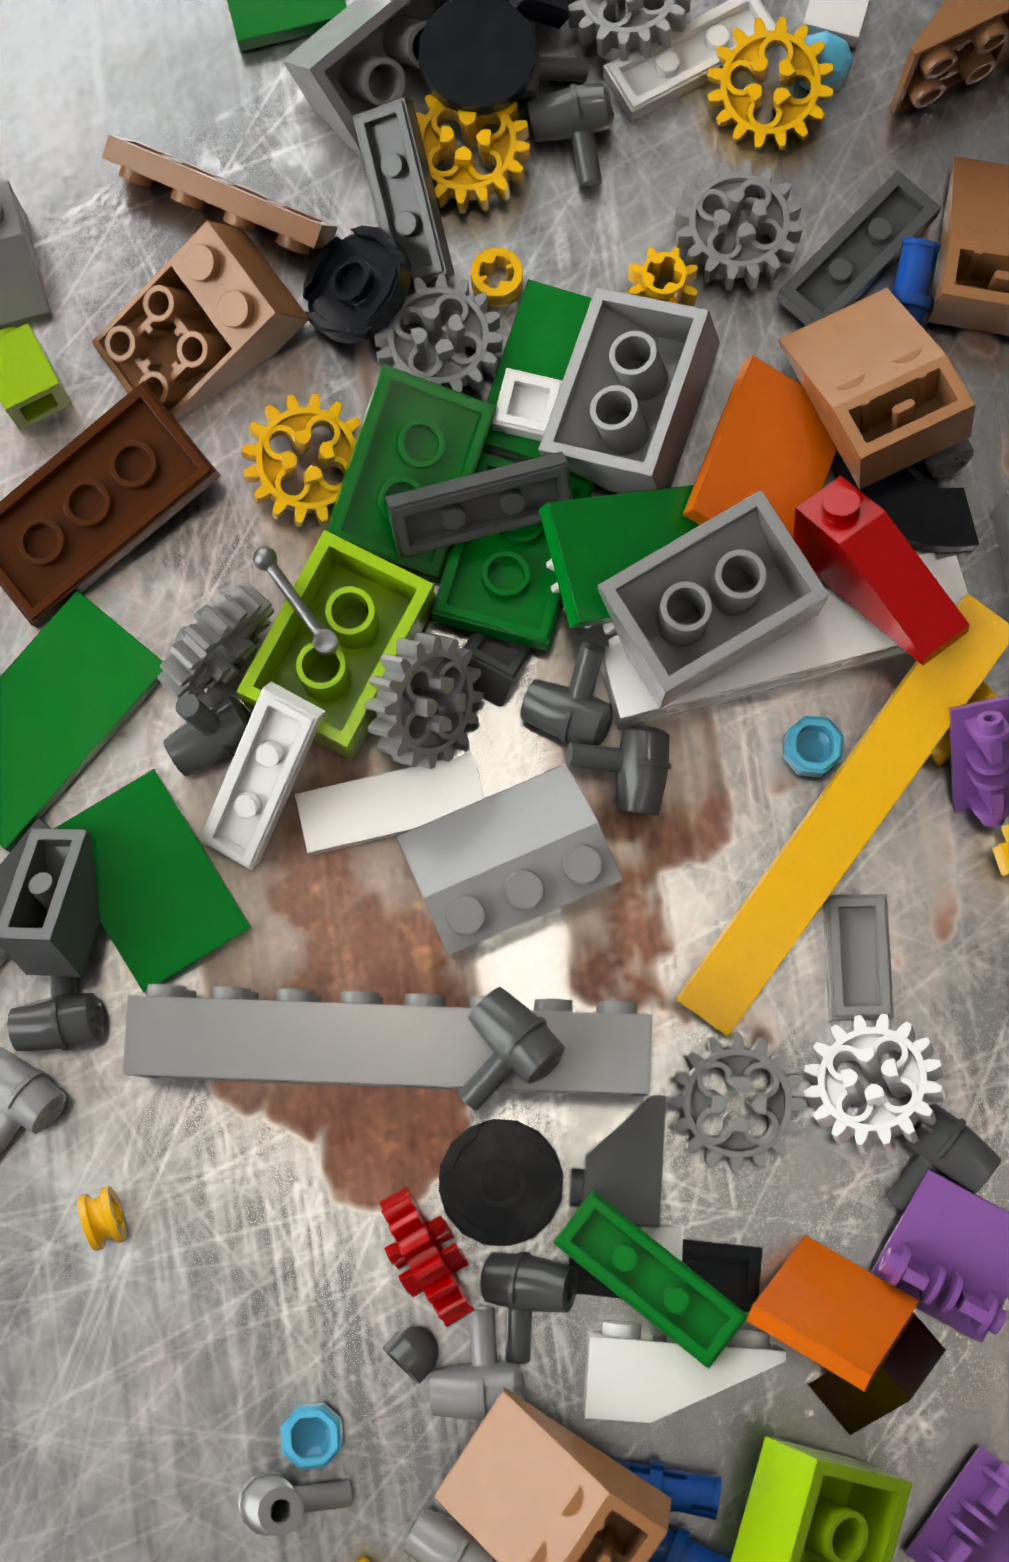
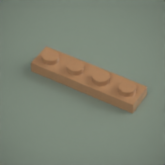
M108 135L101 158L120 165L118 176L147 188H152L154 180L173 188L170 196L171 199L198 210H204L206 203L225 210L223 221L256 233L258 225L278 233L275 243L300 254L309 255L311 247L322 249L328 242L334 239L338 228L336 225L131 138Z

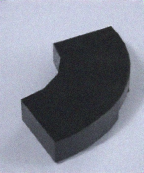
M841 455L835 456L831 464L834 478L837 479L842 476L859 489ZM904 468L860 489L862 493L886 511L913 548L951 553L975 550L979 545L964 488H939L919 481Z

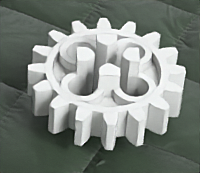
M887 1014L879 1016L875 1027H867L861 1015L854 1016V1031L846 1033L836 1024L832 1026L831 1031L835 1042L831 1047L816 1042L813 1046L818 1058L821 1060V1064L805 1065L804 1068L808 1080L816 1084L804 1090V1094L810 1106L819 1107L813 1116L821 1129L833 1125L831 1134L836 1143L841 1146L849 1141L852 1135L855 1136L856 1145L863 1154L869 1152L873 1140H881L887 1153L894 1152V1137L903 1134L913 1144L919 1141L914 1125L918 1121L934 1125L937 1120L928 1103H939L945 1100L942 1086L933 1082L945 1075L940 1060L930 1059L935 1053L931 1041L926 1037L914 1042L916 1033L913 1025L908 1021L903 1023L897 1031H893ZM890 1051L902 1053L901 1058L897 1062L893 1058L885 1060L881 1066L882 1057ZM846 1061L857 1062L861 1066L867 1080L877 1083L884 1076L887 1086L894 1096L900 1098L907 1096L906 1093L912 1095L911 1100L904 1106H894L888 1102L882 1087L871 1084L865 1090L855 1071L849 1068L841 1070L840 1074L838 1073L839 1066ZM867 1101V1108L862 1115L855 1117L847 1115V1110L852 1104L856 1108L864 1106Z

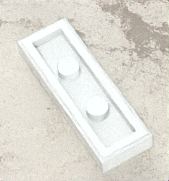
M728 0L686 22L683 32L671 30V46L668 48L660 46L657 42L650 44L649 58L645 59L639 50L635 49L630 52L627 61H620L619 57L604 65L603 77L629 120L633 122L708 82V69L723 68L724 66L716 56L718 46H724L731 50L735 48L736 45L733 39V30L735 28L741 29L748 37L754 34L756 18H762L766 31L775 30L776 24L761 0Z
M269 682L262 688L199 841L202 844L251 871L260 863L326 712L325 710L273 682Z
M474 753L453 757L449 762L445 760L437 761L435 768L432 769L418 765L417 767H409L295 794L309 856L394 837L484 798Z

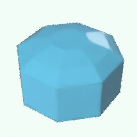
M829 31L807 36L805 43L808 46L823 41L825 44V52L817 60L818 64L832 63L834 67L833 75L822 80L821 84L829 86L834 91L840 90L853 63L847 41ZM797 80L799 86L810 91V87L805 81Z
M804 716L788 729L784 735L783 759L797 775L822 777L843 759L844 735L829 718Z
M324 1402L299 1404L280 1427L282 1454L300 1470L326 1468L344 1445L343 1420Z

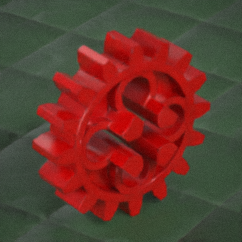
M404 1187L380 1201L381 1212L389 1225L388 1228L396 1240L384 1248L387 1257L392 1265L395 1264L398 1270L407 1265L410 1266V1269L398 1275L406 1292L410 1293L412 1298L424 1292L429 1304H432L438 1318L442 1319L445 1327L474 1312L471 1299L457 1274L459 1270L469 1264L461 1248L456 1243L451 1244L445 1249L443 1248V1244L455 1237L442 1216L440 1215L429 1222L408 1187Z

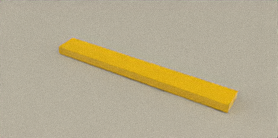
M970 594L963 595L956 604V607L970 624L968 633L924 666L916 660L676 995L675 999L727 1037L949 729V708L965 705L1009 645V623Z

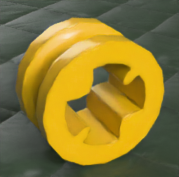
M493 247L485 249L476 256L471 265L470 272L474 296L485 292L488 296V307L503 308L515 302L520 296L523 287V268L520 259L515 253L506 248ZM496 268L505 269L506 280H511V282L501 281L497 288L489 287L486 275H493Z
M111 1186L101 1188L100 1196L97 1198H91L87 1193L77 1198L81 1226L89 1245L94 1251L104 1249L105 1242L108 1239H114L117 1243L127 1240L128 1231L120 1201Z

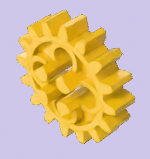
M780 16L775 30L766 31L765 24L760 17L755 19L754 34L748 37L738 27L733 30V39L736 45L733 50L720 45L716 49V56L724 66L723 68L708 69V80L720 85V89L708 94V101L711 106L724 105L725 109L719 113L716 122L719 127L727 126L732 122L736 125L733 141L737 144L747 134L754 136L755 151H762L766 138H774L780 151L785 150L787 134L793 132L796 137L804 141L808 138L805 122L808 119L820 124L823 122L825 113L816 104L818 101L832 100L834 89L827 85H822L821 81L833 75L834 67L832 63L818 64L817 60L825 52V44L823 41L816 42L811 46L805 43L808 35V26L803 24L796 30L794 35L787 33L786 17ZM772 46H781L786 50L787 57L779 63V84L789 87L796 80H803L809 85L810 92L806 97L796 99L791 96L787 88H776L773 94V110L776 116L772 122L761 124L755 120L753 114L762 106V86L757 83H750L745 89H737L730 81L732 76L738 71L748 72L756 82L765 81L768 75L766 51Z
M428 94L425 97L428 113L424 115L416 112L433 187L435 188L438 207L442 208L450 198L456 199L459 213L465 214L469 201L472 200L478 201L483 212L489 210L488 196L494 193L501 199L508 200L510 192L507 181L523 183L525 179L524 167L520 163L531 161L530 144L524 142L529 138L528 124L526 120H517L519 117L518 104L514 102L510 107L490 115H477L473 111L458 109L457 112L447 108L436 97ZM447 121L457 122L460 125L465 146L457 149L454 131L450 126L441 125ZM488 124L500 127L494 134H492L491 129L482 128ZM478 146L481 164L484 168L493 169L494 165L496 167L494 171L486 175L479 174L475 170L470 149ZM441 161H444L445 165L453 166L450 170L443 172L436 169L437 164Z
M293 394L287 395L285 412L280 413L271 404L265 407L264 414L269 423L267 426L251 422L249 434L258 441V444L243 445L242 457L249 461H254L256 465L243 471V478L245 482H260L261 486L254 493L253 499L258 504L271 498L275 502L272 517L276 520L287 509L294 512L295 526L302 527L306 514L309 513L315 514L320 526L327 524L328 509L334 507L341 483L338 485L328 484L323 479L321 469L327 470L336 467L342 471L343 475L345 474L356 442L353 435L361 423L358 417L349 419L345 423L339 419L342 403L336 401L326 411L320 409L319 394H312L308 407H300ZM318 426L328 428L333 435V439L322 442L319 448L316 464L320 468L312 465L307 468L304 473L303 490L297 495L286 494L281 488V482L291 479L295 474L298 457L294 453L301 456L307 453L312 438L311 431ZM277 436L285 437L291 442L293 452L275 453L269 443Z

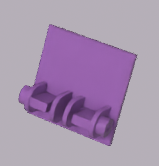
M1009 695L949 708L954 812L972 809L974 814L980 818V822L987 827L1001 826L1004 824L1005 818L1009 816Z
M927 1169L870 1273L919 1300L918 1309L982 1343L988 1331L996 1335L1001 1330L1007 1317V1311L1003 1310L1002 1306L1009 1295V1212L938 1173Z
M979 1445L904 1553L915 1562H1009V1466Z

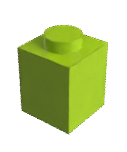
M28 323L18 328L8 327L0 330V401L19 430L72 404L42 345Z

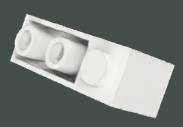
M603 1321L602 1332L588 1331L583 1403L584 1416L589 1419L652 1423L785 1362L786 1351L779 1345L770 1344V1335L766 1332L738 1330L708 1369L667 1335L666 1337L641 1335V1324Z

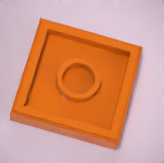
M805 1235L754 1302L746 1321L865 1392L910 1322L920 1301Z

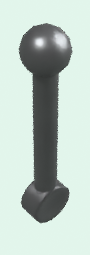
M270 547L258 548L253 556L254 565L258 569L268 572L313 635L315 650L323 656L333 654L338 648L336 634L332 630L323 629L276 564L278 561L276 552Z

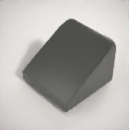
M473 632L463 647L471 650L473 653L467 666L481 670V676L473 683V690L482 692L483 699L494 705L503 706L536 648Z

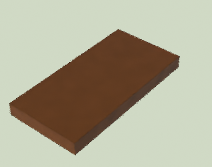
M144 381L0 501V586L28 622L36 628H40L52 618L77 590L80 593L83 592L221 476Z

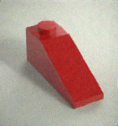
M838 477L795 508L793 539L818 578L921 665L924 666L968 633L970 625L886 511L844 477Z

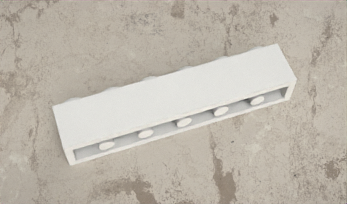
M935 553L918 555L955 605L963 595L968 594L956 555L939 560L936 559ZM828 588L826 590L830 596L818 616L661 709L627 657L618 635L608 640L610 646L604 647L605 652L600 669L609 701L612 705L617 729L622 730L631 726L660 720L908 653L835 591Z

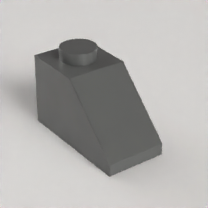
M31 828L0 915V947L26 975L82 977L100 923L92 836L88 830Z
M666 1095L649 1096L584 1155L583 1168L571 1167L569 1206L579 1207L591 1190H593L635 1225L660 1226Z

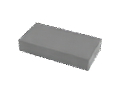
M887 894L829 895L822 905L829 1021L854 1020V1016L861 1015L864 1020H878L881 1014H887L889 1019H893L894 1003Z

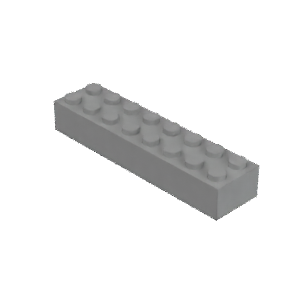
M148 984L147 996L128 995L123 1075L152 1079L460 1090L491 1057L494 1051L468 1019L470 1013L485 996H470L469 1008L446 1007L444 996L436 994H405V1005H383L384 998L379 997V993L342 991L340 1003L321 1002V995H316L313 990L276 989V1001L258 1000L259 993L251 992L250 988L216 986L212 987L211 998H196L197 991L186 990V986ZM534 999V1010L531 1011L538 1017L542 1016L546 1020V1026L565 1047L562 1058L546 1077L537 1082L528 1084L513 1071L496 1090L500 1092L634 1097L649 1095L652 1014H637V1002L599 1001V1005L596 1006V1012H573V1000Z

